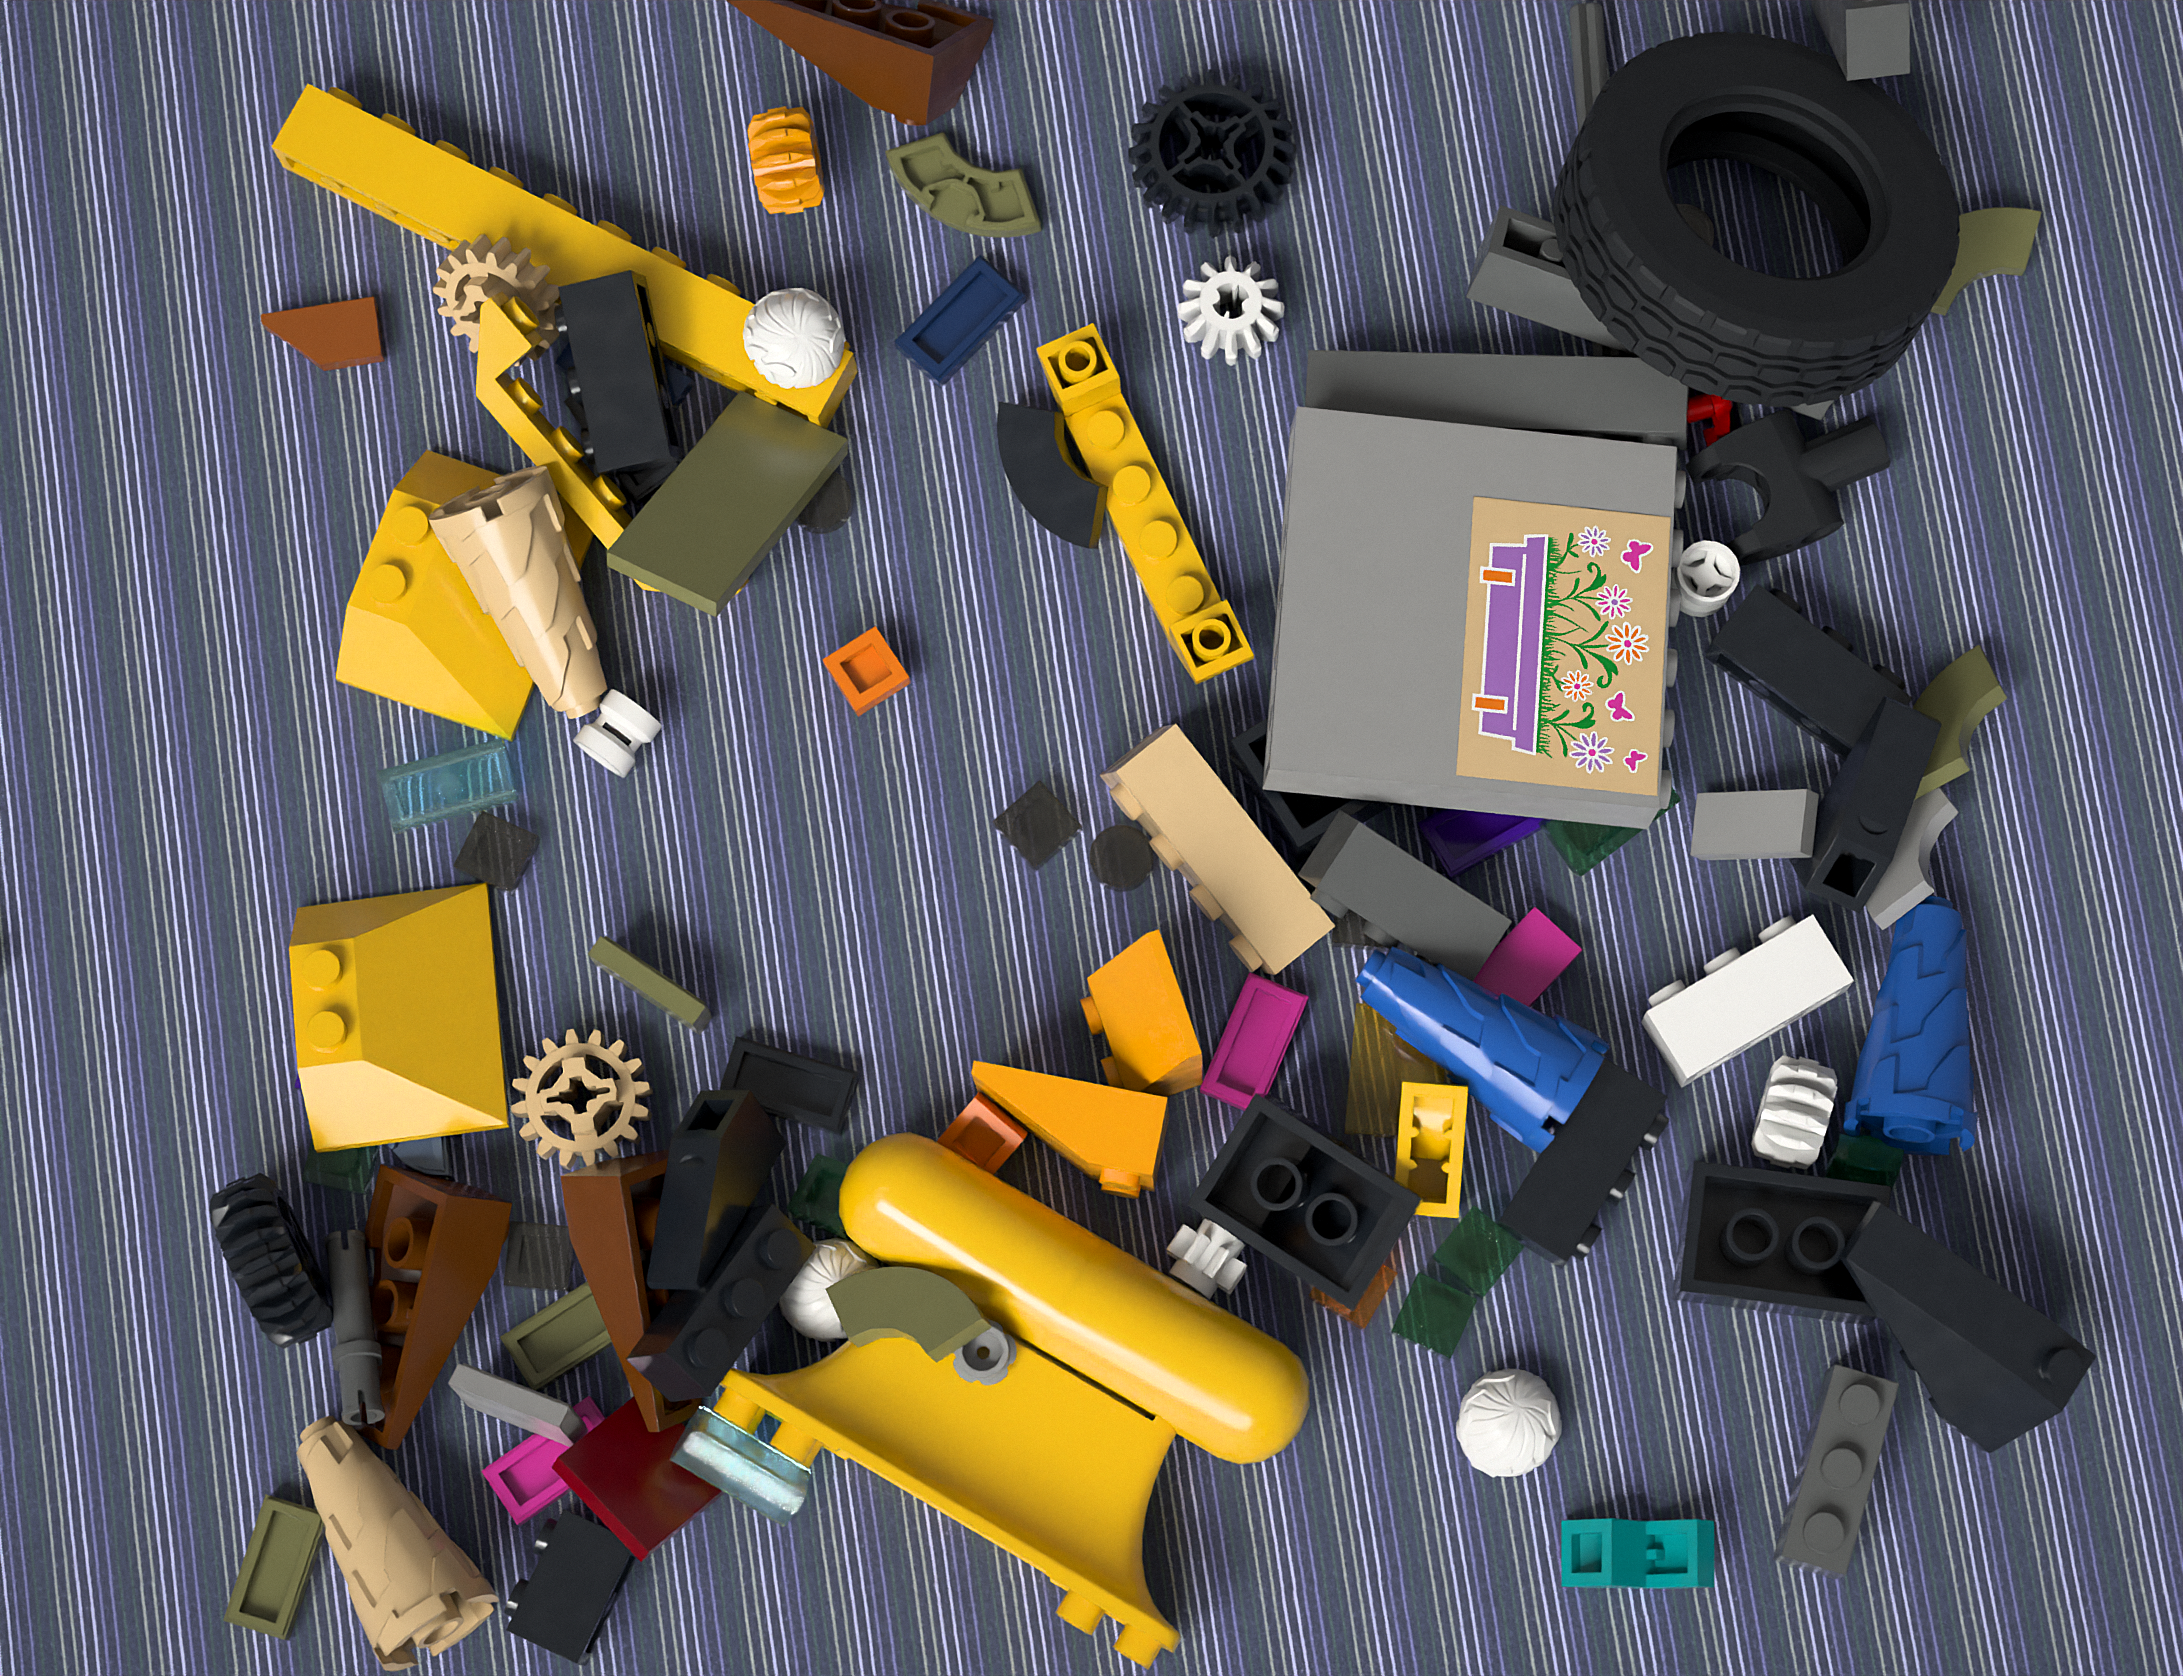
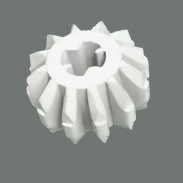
M1231 255L1225 259L1224 272L1218 273L1213 265L1205 262L1201 266L1203 282L1191 279L1185 281L1183 293L1189 300L1178 304V318L1189 322L1183 330L1186 342L1191 343L1203 340L1201 355L1206 360L1213 357L1219 348L1225 349L1226 363L1231 366L1236 364L1238 349L1244 348L1250 357L1257 359V357L1261 356L1259 339L1275 342L1278 338L1279 328L1273 321L1284 317V303L1273 299L1278 293V283L1274 278L1258 281L1261 267L1256 261L1249 264L1243 273L1237 272L1236 259ZM1232 303V309L1235 310L1239 304L1242 306V316L1229 319V311H1226L1225 316L1222 317L1220 316V306Z
M1782 1056L1774 1063L1766 1081L1752 1135L1751 1145L1755 1156L1768 1159L1774 1165L1785 1168L1793 1166L1805 1170L1817 1160L1827 1127L1829 1126V1119L1837 1090V1078L1834 1069L1818 1065V1061L1803 1057L1795 1059Z

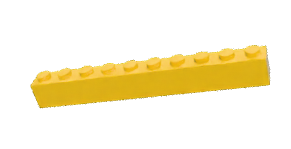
M310 84L306 85L271 146L283 168L450 251H453L463 240H467L472 244L479 235L485 234L492 246L502 237H506L509 239L512 252L519 254L527 247L531 250L529 262L535 268L547 265L551 269L544 278L548 285L565 286L628 270L646 276L662 356L736 393H739L741 390L827 429L858 372L854 354L849 351L851 346L847 341L844 342L843 356L838 368L830 378L821 384L798 389L795 387L785 389L778 384H772L766 380L764 374H759L753 364L755 360L749 359L744 348L743 328L746 317L755 304L739 297L741 291L729 281L714 274H708L706 279H703L685 270L686 264L684 261L665 249L654 247L650 253L630 243L632 240L631 236L610 222L600 220L597 226L577 217L578 211L565 200L546 193L541 199L523 190V183L503 169L491 167L489 172H486L468 163L470 160L469 156L448 142L437 140L435 145L429 144L415 137L416 131L403 120L384 113L382 118L379 119L361 110L362 104L341 89L330 87L326 93ZM560 296L556 299L555 303L562 304Z

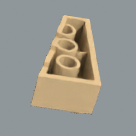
M1177 724L1157 728L1099 775L1110 787L1111 790L1109 792L1121 810L1132 821L1136 819L1151 836L1152 839L1149 843L1163 863L1171 871L1178 869L1192 885L1193 889L1189 891V894L1200 910L1212 922L1219 918L1233 934L1234 938L1228 943L1237 957L1251 972L1260 967L1265 974L1276 975L1335 927L1319 904L1310 899L1311 894Z

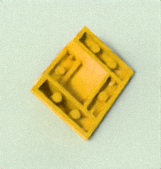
M426 450L393 489L348 601L335 678L337 681L513 742L535 683L526 667H519L491 614L483 613L457 563L451 561L428 520V516L444 503L476 486H479L481 491L496 485L494 479L503 475ZM558 495L565 517L564 528L580 570L594 533L561 495Z
M487 882L297 908L289 944L297 1069L316 1152L322 1153L508 1128L509 1117L490 896Z

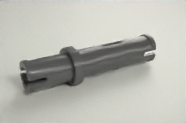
M347 1230L349 1249L345 1251L342 1248L341 1231H336L325 1236L324 1247L327 1253L336 1347L332 1349L334 1370L339 1371L343 1407L342 1420L348 1425H361L359 1406L363 1403L366 1405L367 1421L370 1424L384 1418L385 1408L382 1405L378 1369L383 1364L381 1344L375 1341L365 1248L366 1235L360 1230Z

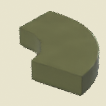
M944 132L885 151L890 169L904 192L919 208L941 223L962 232L986 237H1017L1041 232V224L1022 169L997 172L974 166L954 151Z
M1993 207L1959 215L1960 232L1958 236L1960 242L1956 263L1952 269L1951 277L1930 312L1946 316L1956 295L1975 280L1995 274L2022 276L2027 266L2042 212L2026 208Z
M1980 645L1961 655L1940 672L1926 687L1913 706V709L1939 720L1942 724L1914 800L1970 771L1967 750L1973 731L1987 713L2007 699Z
M900 1266L870 1269L842 1279L826 1288V1292L847 1338L858 1348L880 1338L904 1337L919 1344L926 1354L937 1363L992 1328L985 1314L976 1303L955 1284L937 1274L918 1268Z

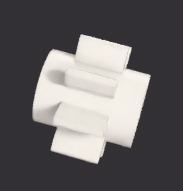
M1208 1219L1203 1220L1196 1232L1183 1224L1166 1249L1167 1254L1177 1260L1169 1271V1275L1210 1300L1218 1287L1230 1295L1247 1270V1265L1237 1259L1245 1245L1234 1235Z

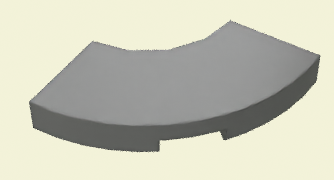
M1941 786L1914 800L1893 860L1865 904L1872 919L1882 930L1886 929L1935 892L1928 874L1930 852L1940 832L1959 813Z

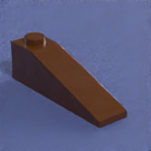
M726 0L871 107L894 114L897 121L912 126L927 125L957 105L993 31L994 23L993 19L932 0H919L917 9L883 3V0Z
M380 1164L365 1226V1248L375 1250L373 1286H369L375 1341L381 1344L383 1364L378 1369L385 1416L378 1422L368 1424L366 1405L360 1404L361 1425H353L360 1435L386 1449L398 1450L498 1266L502 1245L509 1234V1216L513 1203L477 1187L392 1165Z

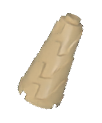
M546 466L528 467L495 478L496 485L482 491L479 486H476L456 496L435 509L428 516V520L451 561L457 563L483 613L491 614L519 667H526L530 677L537 684L549 707L552 706L555 711H565L567 717L573 719L599 708L602 702L600 695L608 688L601 668L599 652L595 644L597 632L578 582L581 580L580 570L564 528L565 517L554 482Z
M327 1416L315 1421L302 1431L300 1438L303 1443L299 1446L296 1454L310 1482L316 1508L326 1527L325 1536L348 1584V1591L356 1613L371 1643L372 1650L384 1670L398 1671L415 1666L419 1663L411 1649L415 1647H428L434 1657L462 1640L480 1626L495 1610L491 1603H499V1599L489 1581L483 1577L465 1552L448 1537L421 1500L412 1491L408 1492L392 1469L373 1453L353 1425H348L343 1420L336 1421L334 1416Z

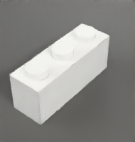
M1791 915L1781 919L1758 935L1763 943L1742 956L1736 947L1730 949L1703 967L1708 975L1688 988L1685 987L1682 980H1678L1648 999L1653 1008L1646 1011L1641 1023L1681 1088L1848 990L1854 979L1814 915L1797 924Z

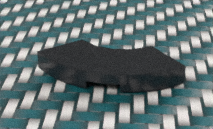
M999 401L997 414L999 452L1006 476L1017 498L1038 523L1057 537L1087 549H1098L1109 487L1088 478L1072 460L1064 439V413Z

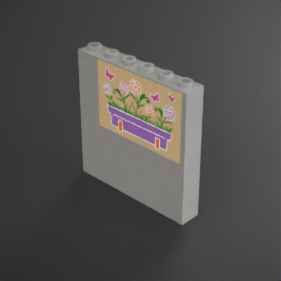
M1297 406L1289 433L1263 790L1648 829L1659 809H1667L1672 786L1671 771L1662 770L1663 747L1670 748L1675 723L1674 710L1665 709V689L1674 685L1678 660L1677 650L1668 648V627H1676L1680 610V590L1670 588L1671 567H1679L1683 549V531L1673 529L1674 508L1681 509L1686 488V472L1676 470L1677 447Z

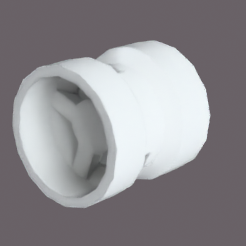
M1704 540L1688 547L1682 553L1679 567L1673 568L1671 572L1670 588L1680 590V611L1690 616L1705 617L1715 614L1720 610L1739 582L1740 566L1738 560L1727 546L1716 541ZM1691 578L1693 580V583L1697 586V589L1693 586Z
M611 689L600 703L601 714L594 723L585 724L573 740L584 752L620 777L625 778L636 763L634 753L642 743L651 742L662 726L641 706L620 692Z

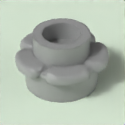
M988 1320L992 1328L953 1352L956 1357L953 1361L954 1369L965 1381L975 1382L978 1380L983 1385H993L1007 1376V1367L1009 1364L1014 1363L1017 1348L1012 1336L1005 1335L999 1323ZM985 1346L989 1348L990 1355L988 1358L980 1359L978 1357L977 1351L980 1347Z

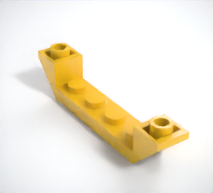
M501 291L486 300L480 309L476 396L536 466L544 465L547 467L556 490L605 547L609 549L633 520L623 509L627 501L611 479L603 474L597 478L581 460L585 454L578 440L563 426L555 429L539 411L544 404L536 391L521 377L513 380L508 375L507 371L544 339L535 330L540 324L532 310L517 296H513L509 300ZM749 579L745 581V583L741 586L737 593L744 588V586L750 581ZM635 580L642 590L659 591Z
M1094 323L1036 348L1058 409L1061 413H1064V424L1090 478L1109 487L1105 510L1171 647L1195 684L1197 685L1254 659V654L1228 600L1221 601L1122 396L1120 377Z

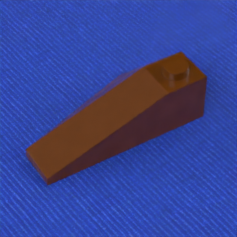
M669 1150L603 1160L560 1176L570 1241L649 1432H660L701 1414L702 1398L670 1402L626 1360L627 1356L676 1290L651 1289L646 1283Z

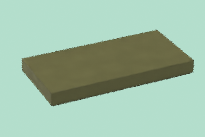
M740 390L607 550V566L717 617L847 456L848 439Z

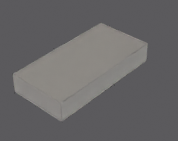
M1808 789L1697 793L1690 855L1700 860L1812 857L1819 794Z
M458 1363L448 1382L468 1407L568 1447L575 1444L589 1431L584 1421L570 1404L466 1363H463V1365Z

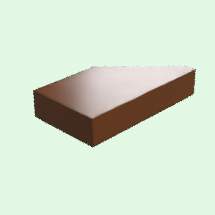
M374 296L260 314L261 323L268 332L282 339L323 371L385 362L378 303Z

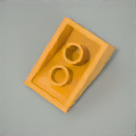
M1158 929L1143 935L1087 978L1091 996L1080 999V1003L1091 1035L1104 1033L1111 1056L1100 1061L1108 1085L1110 1087L1167 1097L1202 1085V1052Z
M974 1060L971 1074L977 1091L983 1093L1014 1121L1088 1178L1099 1181L1102 1184V1192L1133 1199L1139 1198L1140 1189L1155 1192L1169 1120L1167 1097Z

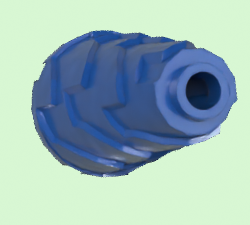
M1928 896L1896 920L1886 975L1876 996L1870 1029L1858 1059L1851 1101L1845 1104L1843 1122L1845 1133L1857 1141L1860 1126L1871 1130L1869 1147L1895 1153L1931 1156L1949 1155L1951 1138L1960 1137L1959 1146L1962 1148V1152L1971 1148L1975 1142L1978 1112H1974V1074L1969 1060L1970 1028L1966 988L1967 929H1962L1963 917L1958 911L1953 910V903L1948 899Z
M1391 947L1386 955L1375 948L1355 979V982L1365 987L1360 997L1397 1028L1395 1034L1448 1072L1446 1076L1458 1085H1468V1093L1491 1112L1489 1117L1537 1153H1541L1554 1139L1555 1136L1548 1131L1555 1120L1563 1125L1565 1124L1605 1058L1602 1054L1609 1049L1608 1042L1557 1014L1552 1018L1504 993H1501L1499 996L1440 963L1435 967L1395 947Z

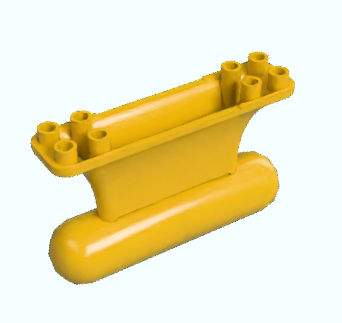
M905 1132L885 1135L865 1146L848 1166L839 1189V1215L847 1235L863 1251L891 1267L902 1266L929 1271L947 1279L976 1303L988 1320L999 1323L1003 1328V1333L1012 1336L1017 1348L1016 1359L1014 1363L1009 1364L1007 1367V1376L993 1385H983L978 1380L967 1382L954 1369L953 1361L956 1359L954 1353L936 1363L919 1344L904 1337L880 1338L859 1348L848 1340L833 1353L810 1366L788 1373L763 1375L731 1367L720 1382V1385L725 1390L714 1406L713 1411L751 1435H754L765 1414H768L781 1422L769 1444L801 1465L810 1468L821 1447H824L844 1460H854L1050 1577V1582L1067 1591L1055 1612L1060 1618L1092 1636L1103 1615L1110 1616L1125 1625L1113 1646L1115 1650L1149 1670L1161 1647L1174 1653L1181 1641L1180 1633L1165 1620L1154 1605L1146 1586L1142 1563V1537L1146 1510L1163 1459L1176 1434L1212 1455L1236 1464L1263 1462L1284 1450L1301 1430L1310 1406L1309 1378L1301 1359L1281 1341L930 1138ZM985 1346L980 1347L977 1355L980 1359H986L990 1355V1350Z

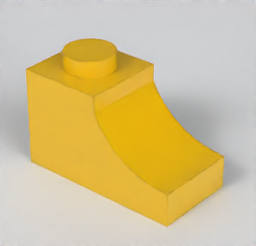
M1402 1080L1394 1178L1423 1198L1414 1215L1459 1217L1468 1085Z

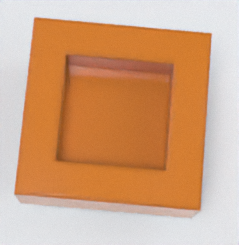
M876 626L822 659L825 668L858 717L911 684L910 677Z
M979 1091L936 1142L994 1175L1022 1143L1029 1132Z

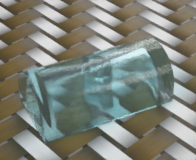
M502 738L378 771L392 829L395 834L520 801L513 765Z
M699 1406L687 1424L670 1457V1460L782 1527L791 1520L804 1501L811 1475L810 1469L708 1408Z

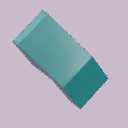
M1614 1518L1561 1520V1587L1631 1589L1715 1588L1714 1521L1702 1519L1637 1521Z

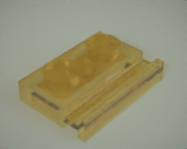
M1356 1003L1344 1134L1373 1135V1137L1397 1139L1402 1080L1444 1083L1445 1070L1395 1034L1397 1028L1371 1006H1366V1004Z

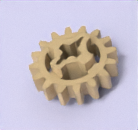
M485 234L479 235L472 244L467 240H463L437 268L436 273L441 279L433 286V293L446 299L437 309L439 315L454 318L456 324L450 332L453 336H459L464 333L471 338L469 350L473 353L478 351L481 305L501 291L509 300L513 296L520 298L537 317L540 325L535 330L544 339L514 365L520 366L527 357L534 362L537 361L560 336L554 314V308L559 304L554 302L560 296L558 287L561 286L548 285L544 278L551 269L547 265L535 268L529 262L531 250L527 247L519 254L512 252L509 239L506 237H502L494 246H492Z
M574 1029L567 1030L566 1045L558 1048L548 1037L542 1040L546 1056L539 1061L535 1057L526 1055L523 1062L532 1074L529 1079H513L512 1086L517 1091L526 1095L525 1101H520L511 1106V1111L516 1117L529 1118L530 1120L519 1131L521 1137L525 1141H531L541 1136L542 1140L538 1144L536 1153L546 1160L556 1150L560 1151V1165L568 1170H571L575 1164L577 1156H583L587 1166L598 1163V1154L607 1152L613 1159L621 1158L622 1154L618 1143L623 1139L639 1144L642 1139L632 1126L635 1120L649 1121L652 1117V1113L647 1108L639 1105V1099L653 1094V1088L648 1082H635L634 1080L645 1069L640 1059H631L623 1063L622 1061L628 1050L626 1044L619 1039L607 1050L604 1048V1035L601 1031L595 1029L590 1035L588 1043H582ZM589 1059L607 1064L617 1072L620 1079L608 1078L601 1080L593 1074ZM562 1066L563 1073L553 1087L543 1089L551 1074ZM586 1086L592 1095L597 1096V1098L587 1101V1112L580 1114L571 1104H568V1101L577 1099L578 1088ZM622 1110L616 1123L602 1135L601 1127L613 1111ZM550 1119L552 1122L565 1120L571 1125L575 1141L567 1140L554 1134L544 1120Z

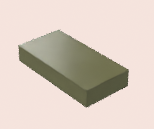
M600 936L589 951L588 956L597 967L698 1035L703 1032L712 1019L711 1011L704 1001L607 936L604 938Z
M588 1282L580 1285L500 1337L531 1389L537 1392L542 1391L613 1345Z
M267 1494L265 1495L223 1621L283 1640H290L326 1531L318 1510Z

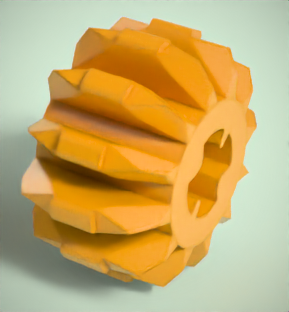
M787 106L768 109L767 113L753 115L747 130L749 137L748 146L755 185L757 186L759 200L762 202L763 207L770 214L785 212L787 215L805 212L804 208L819 206L825 191L823 183L824 174L814 124L808 112L803 107L787 109Z

